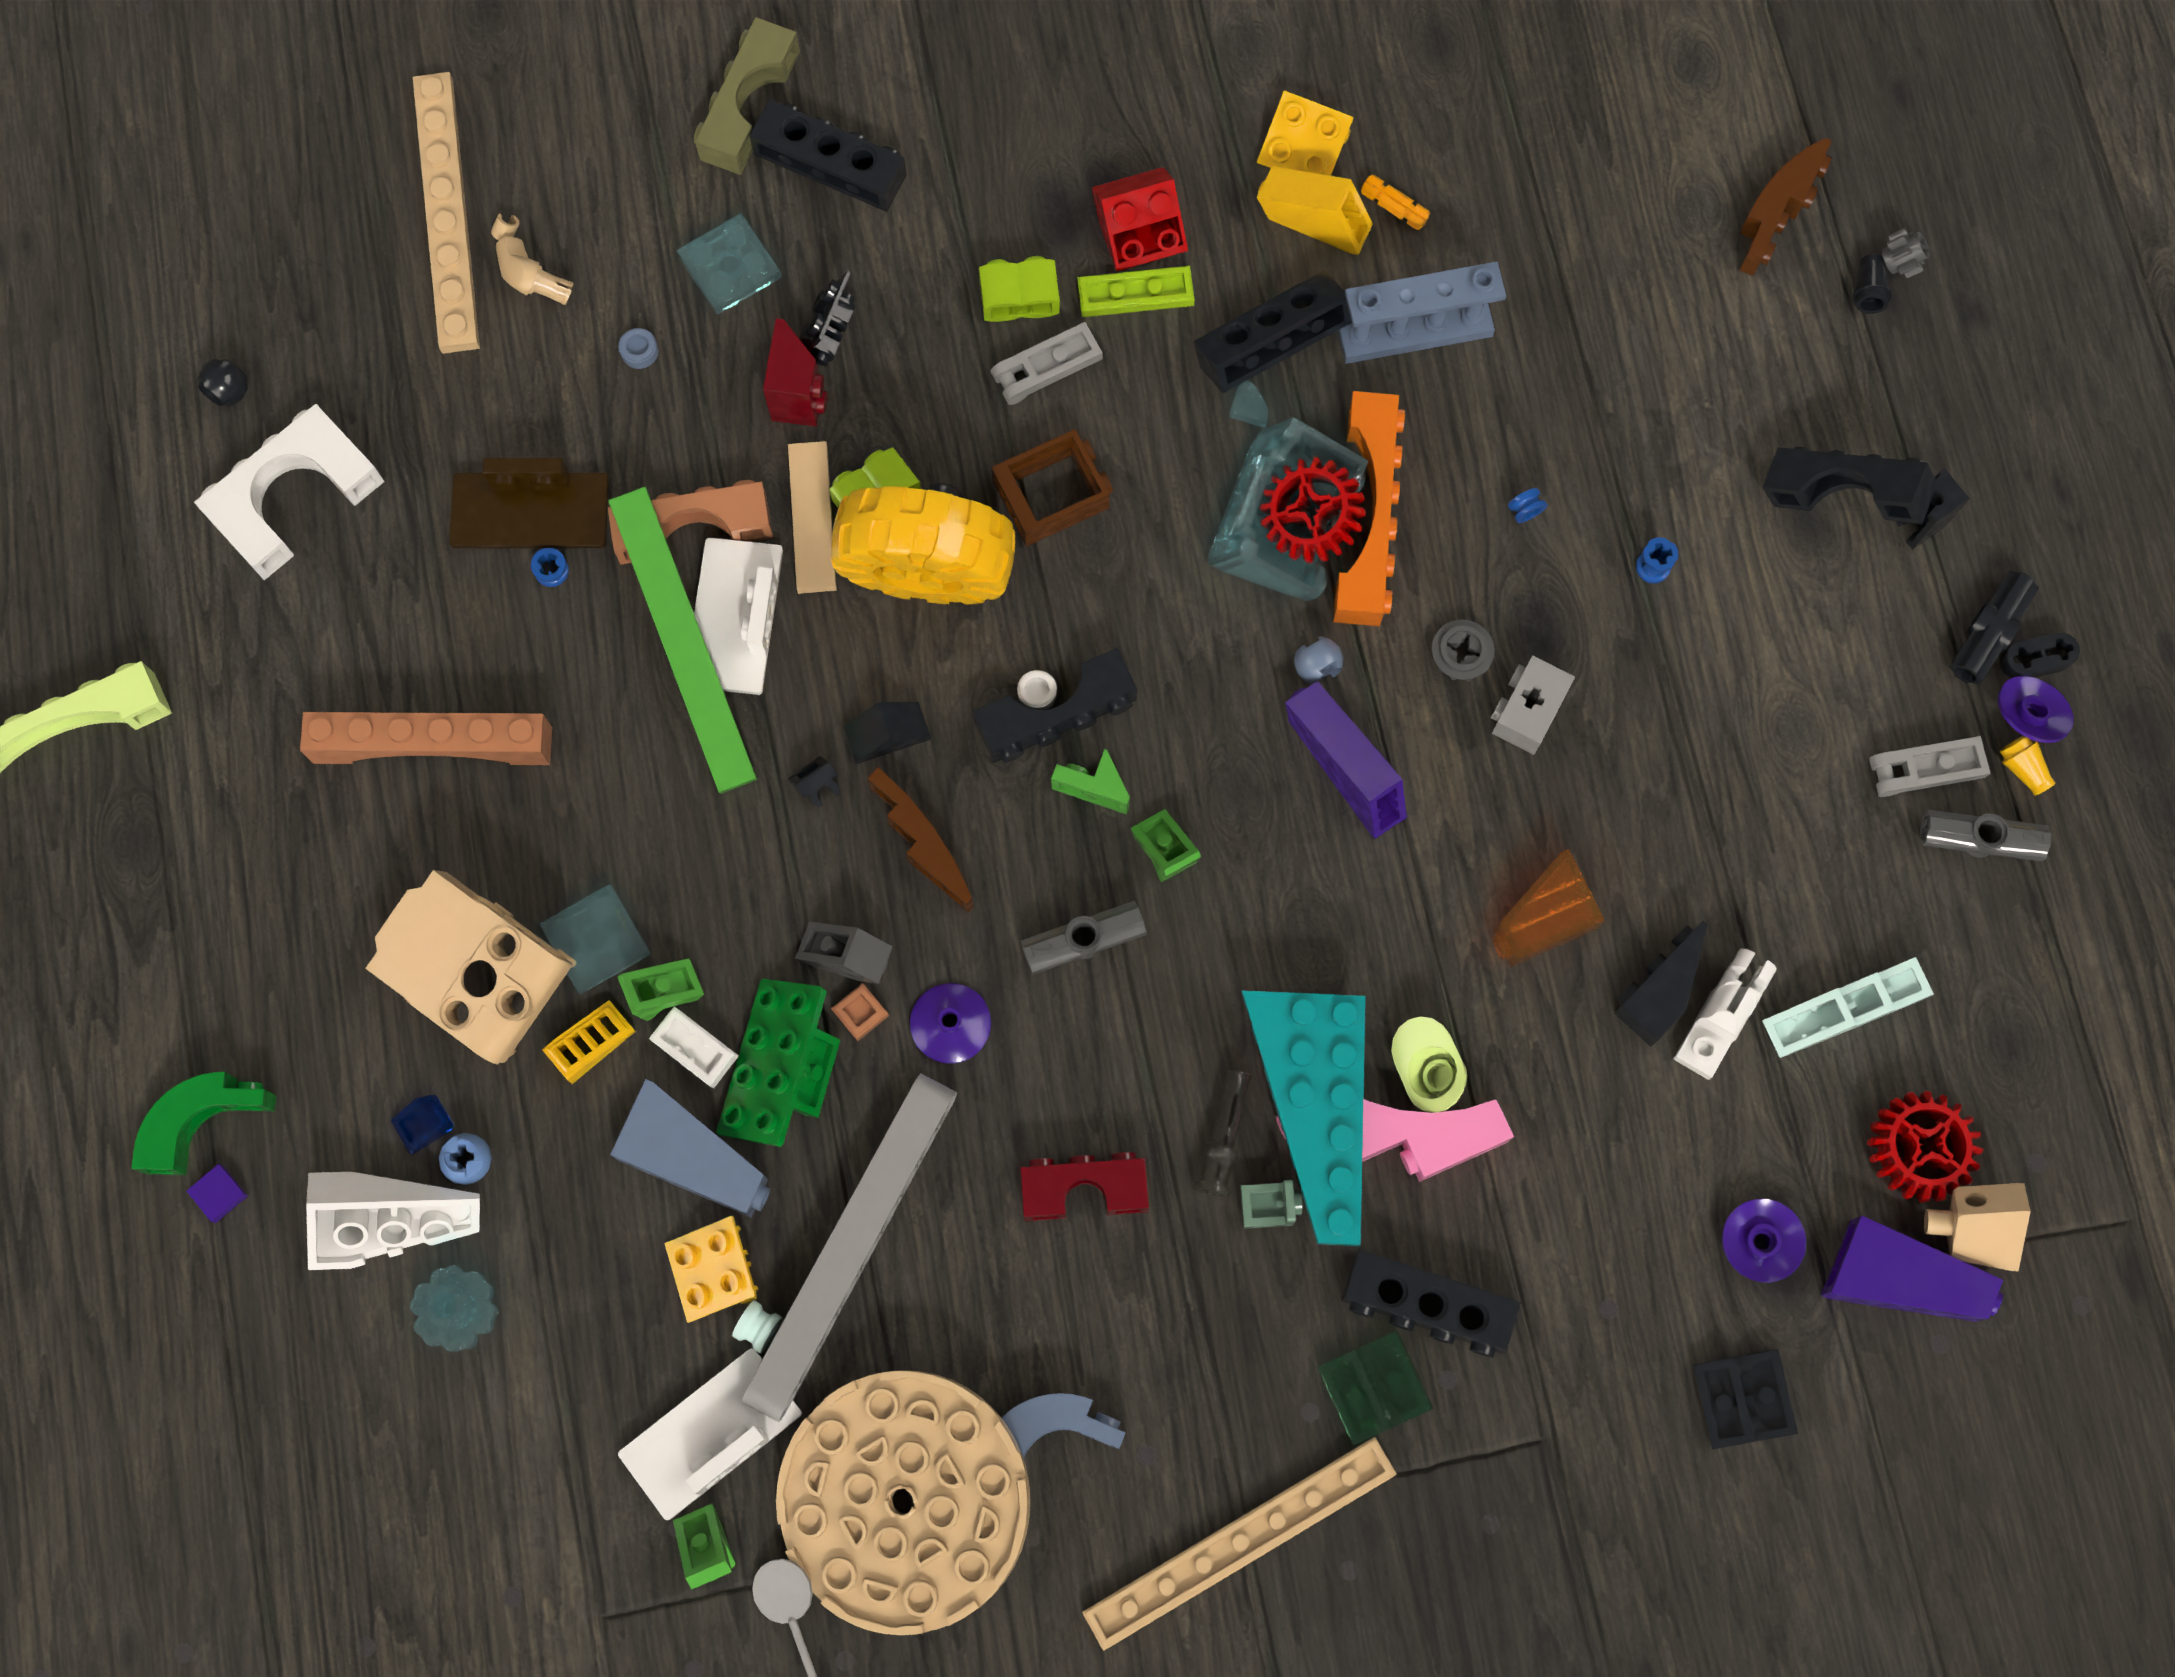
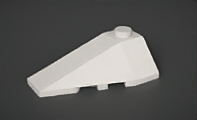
M356 1172L308 1173L306 1202L308 1270L352 1269L365 1265V1259L386 1253H388L389 1257L403 1254V1248L421 1243L432 1246L479 1232L480 1194Z

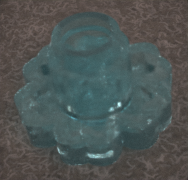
M457 1265L434 1270L431 1274L430 1284H419L415 1288L414 1298L410 1303L411 1311L419 1316L414 1323V1331L419 1336H422L425 1344L432 1347L442 1344L445 1350L456 1353L463 1349L474 1348L478 1342V1334L490 1333L494 1327V1320L498 1315L497 1306L489 1302L494 1295V1287L486 1281L481 1273L477 1271L466 1273L464 1269Z

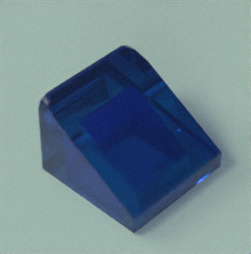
M436 1095L416 1098L391 1119L410 1155L415 1154L446 1135L454 1128V1124Z

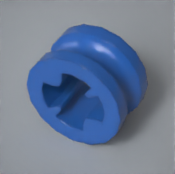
M1538 488L1529 489L1509 502L1508 508L1510 511H1516L1517 513L1515 516L1517 523L1531 520L1547 508L1546 501L1539 499L1541 493Z
M541 549L531 560V570L540 584L546 587L561 585L568 577L569 566L563 554L556 549ZM551 560H555L558 570L553 574L549 571V575H544L545 571L542 565L547 561L551 565Z

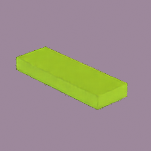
M1190 266L1077 277L1082 317L1194 306L1195 299Z

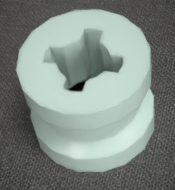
M754 1300L740 1317L732 1336L739 1341H749L752 1343L753 1349L762 1354L780 1328L783 1317L776 1313H766L763 1311L762 1305Z

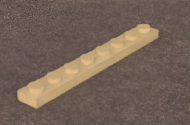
M450 72L414 76L413 86L438 345L442 354L480 349L453 78Z

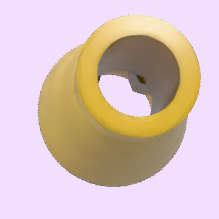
M2021 736L1999 751L2004 758L2002 763L2031 790L2034 796L2046 791L2055 784L2037 741Z

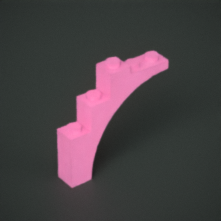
M1363 1099L1362 1162L1402 1145L1404 1151L1400 1152L1402 1162L1409 1175L1415 1173L1419 1182L1504 1145L1514 1137L1496 1099L1467 1109L1437 1113L1403 1111ZM1276 1116V1121L1279 1126V1129L1283 1137L1286 1139L1284 1131L1282 1130L1279 1117Z

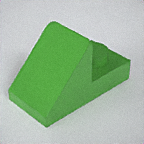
M1104 749L1095 777L1089 775V771L1079 765L1067 764L1064 767L1056 764L1051 778L1053 790L1127 814L1130 796L1106 749Z
M1165 809L1131 827L1135 840L1152 860L1161 882L1191 867L1201 857L1199 850Z
M689 958L622 973L617 977L632 1014L646 1021L654 1018L665 1008L694 1002L704 995Z
M713 1503L673 1520L685 1579L691 1590L732 1572L731 1568L735 1566V1559Z

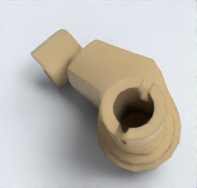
M499 213L491 229V234L499 240L495 247L503 279L526 296L528 293L532 294L535 292L565 305L571 294L573 282L543 271L539 262L529 259L523 241L519 238H514L520 224L518 218L512 215L507 224L502 220V216Z

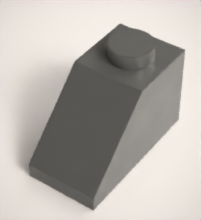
M809 921L795 959L852 980L879 984L881 976L886 970L887 960L893 946L856 927Z

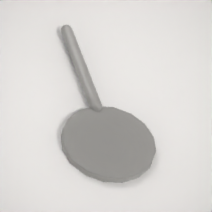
M784 1558L771 1560L761 1566L754 1577L752 1587L754 1602L760 1612L769 1620L781 1624L789 1623L808 1677H817L797 1623V1619L804 1616L811 1605L813 1595L811 1580L805 1570L796 1562Z

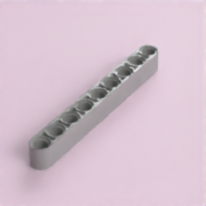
M922 1073L917 1077L743 1395L742 1403L777 1422H780L784 1417L948 1115L957 1096L956 1091Z

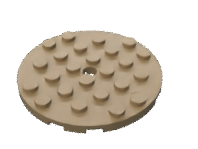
M911 1370L887 1371L863 1377L838 1388L824 1398V1401L800 1424L790 1441L780 1468L776 1495L778 1525L781 1524L782 1535L787 1548L785 1553L788 1559L796 1562L805 1570L811 1580L813 1593L822 1601L821 1604L839 1618L869 1631L891 1635L922 1634L950 1626L967 1617L985 1604L1006 1581L1019 1558L1027 1535L1030 1518L1029 1480L1023 1456L1013 1434L1004 1420L983 1398L962 1384L937 1374ZM898 1489H906L912 1495L914 1507L908 1513H900L893 1506V1495Z

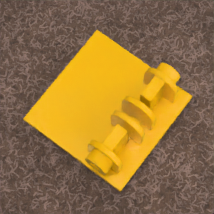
M1284 91L1256 163L1269 168L1274 166L1331 176L1343 144H1346L1349 138L1350 126L1354 117Z
M734 1216L727 1217L664 1243L687 1323L735 1304H745L757 1299L756 1291L759 1289L757 1285L754 1286L749 1271L751 1262L746 1260L745 1256L748 1255V1252L743 1250L739 1236L741 1228L736 1226Z

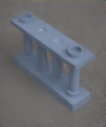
M1498 261L1345 289L1352 323L1337 331L1344 362L1348 364L1493 337L1495 329L1488 303L1502 301L1507 297Z

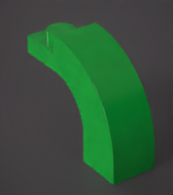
M226 1072L202 1074L181 1082L166 1092L153 1105L144 1118L135 1140L131 1169L144 1174L187 1175L191 1140L197 1129L207 1119L226 1111L275 1112L276 1095L263 1089L262 1083L238 1082L237 1086V1078Z

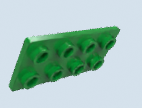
M762 979L760 981L716 1132L718 1135L781 1147L784 1144L793 1110L805 1116L819 1118L840 1044V1039L817 1029L827 993L825 988L770 979Z

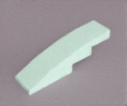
M1914 957L1842 988H1836L1762 1021L1779 1057L1782 1058L1933 996L1934 993L1917 958Z

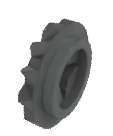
M1455 620L1442 626L1436 633L1432 641L1431 658L1434 659L1438 672H1444L1450 676L1451 680L1461 679L1469 682L1473 678L1484 675L1493 661L1495 648L1490 634L1484 627L1469 620ZM1465 638H1468L1467 651L1472 653L1473 656L1466 655L1459 664L1456 658L1457 652L1452 650V647L1459 648Z

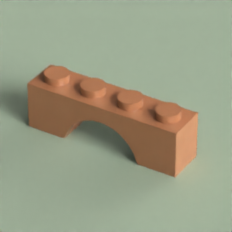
M742 480L734 483L731 487L719 489L711 486L696 489L694 493L684 495L665 493L657 496L655 500H651L666 539L676 529L697 522L713 524L724 530L732 540L756 542L773 539L767 496L762 481ZM608 507L614 552L620 565L632 563L612 509Z

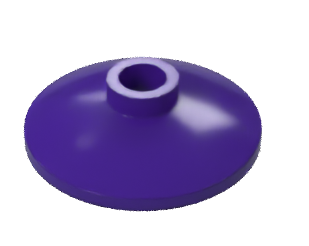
M2018 676L2009 679L2000 688L1998 693L1999 709L2008 724L2023 736L2038 742L2054 743L2064 739L2072 730L2074 716L2068 701L2056 688L2047 682L2034 677Z
M947 983L929 989L918 999L911 1013L910 1030L916 1046L924 1055L940 1063L955 1064L969 1060L985 1046L991 1031V1017L985 1001L977 992L961 984ZM947 1014L955 1015L958 1018L957 1024L953 1027L944 1026L942 1024L944 1016Z
M1754 1199L1739 1205L1730 1213L1722 1231V1246L1727 1260L1739 1274L1752 1281L1771 1283L1785 1279L1800 1266L1806 1251V1235L1799 1218L1787 1206L1770 1199ZM1756 1235H1762L1766 1239L1767 1246L1764 1250H1760L1754 1245V1237Z

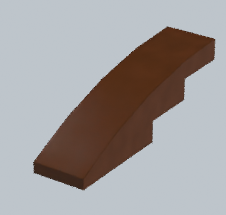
M877 767L867 778L869 786L874 793L893 808L887 815L889 826L913 845L906 852L908 862L969 913L974 907L973 900L949 850L933 825L911 798Z

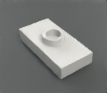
M675 1006L649 1038L712 1088H715L739 1056Z

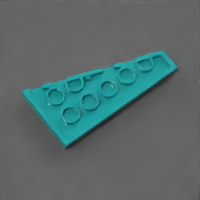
M1242 990L1243 1002L1250 1018L1253 1035L1260 1051L1266 1078L1282 1130L1287 1140L1290 1157L1297 1173L1316 1242L1322 1245L1360 1246L1366 996Z

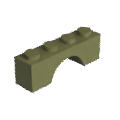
M755 17L750 29L744 30L739 41V52L735 60H730L726 66L724 83L720 91H715L711 97L709 114L705 122H700L695 130L694 144H696L701 161L742 175L753 152L749 137L752 132V125L741 115L742 106L747 97L757 88L770 83L786 82L800 53L797 33L795 31Z

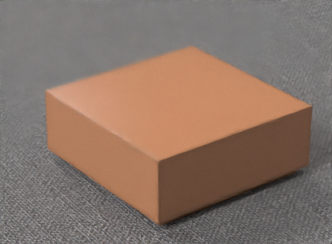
M863 983L831 1008L833 1013L857 1041L889 1016L887 1011Z

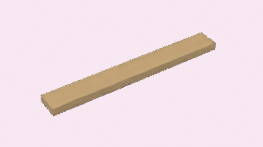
M1373 1437L1082 1611L1104 1651L1397 1474L1378 1441Z

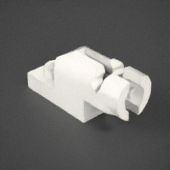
M1741 948L1737 952L1717 987L1709 994L1673 1058L1707 1080L1713 1077L1731 1043L1739 1036L1746 1021L1759 1002L1762 993L1777 970L1775 965L1767 960L1763 966L1757 968L1746 987L1740 986L1742 982L1738 980L1739 976L1745 972L1755 955V952Z

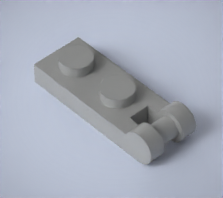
M1083 322L993 366L990 372L996 383L1002 384L1004 388L1002 394L1008 405H1014L1025 399L1027 395L1102 360L1103 353L1086 322ZM1023 370L1026 378L1017 382L1014 374Z
M1981 736L1884 752L1869 758L1871 770L1877 772L1879 783L1876 784V789L1879 797L1982 779L1991 774ZM1902 765L1905 777L1895 778L1892 767Z

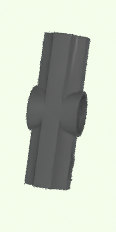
M1927 810L1924 812L1920 825L1919 838L1922 841V846L1966 851L1971 856L1977 858L1996 855L2042 862L2047 859V854L2051 847V832L2048 825L2005 820L2000 815L1993 813L1973 816ZM1979 828L1989 832L1992 839L1991 843L1981 839L1978 832Z
M1134 900L1089 917L1078 916L1071 920L1069 924L1021 940V945L1031 973L1034 975L1077 959H1090L1099 951L1145 936L1147 931L1139 907ZM1085 929L1093 933L1095 940L1088 946H1080L1072 939L1073 935L1077 931Z

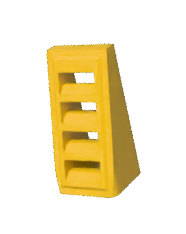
M608 1000L555 1038L542 1051L562 1075L573 1084L636 1031L611 1001ZM605 1016L619 1030L613 1036L601 1022ZM593 1026L606 1040L600 1045L587 1032ZM580 1037L592 1050L587 1055L575 1043ZM567 1048L578 1059L573 1065L562 1054Z

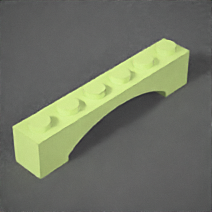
M142 661L124 664L117 668L114 674L106 678L85 682L79 686L77 691L67 696L48 699L42 703L41 708L27 714H17L5 720L4 725L0 726V773L27 750L65 731L92 724L114 722L128 723L137 730L172 714L155 673Z

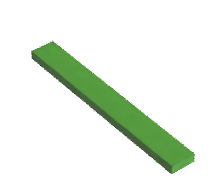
M646 487L608 500L718 792L722 794L756 781L757 777Z

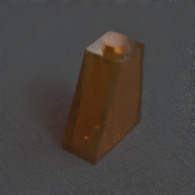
M1569 849L1562 851L1493 931L1495 937L1492 940L1496 952L1502 960L1507 958L1511 967L1597 930L1605 921Z

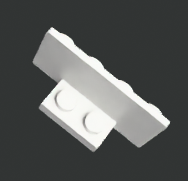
M707 538L705 540L694 614L723 691L760 695L763 692L783 556L781 545Z
M753 1348L742 1354L618 1452L619 1458L665 1520H671L801 1417L802 1411L794 1401H792L780 1422L742 1403L743 1395L762 1361L760 1355Z

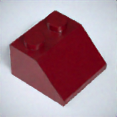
M776 318L763 385V392L771 421L817 427L819 413L825 414L828 401V392L823 391L824 375L819 374L815 358L785 320Z

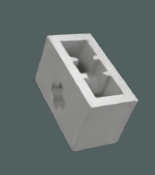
M1533 655L1527 667L1519 664L1508 684L1515 688L1509 700L1501 697L1491 719L1497 721L1492 734L1534 755L1575 676ZM1528 698L1535 701L1532 709L1524 706Z

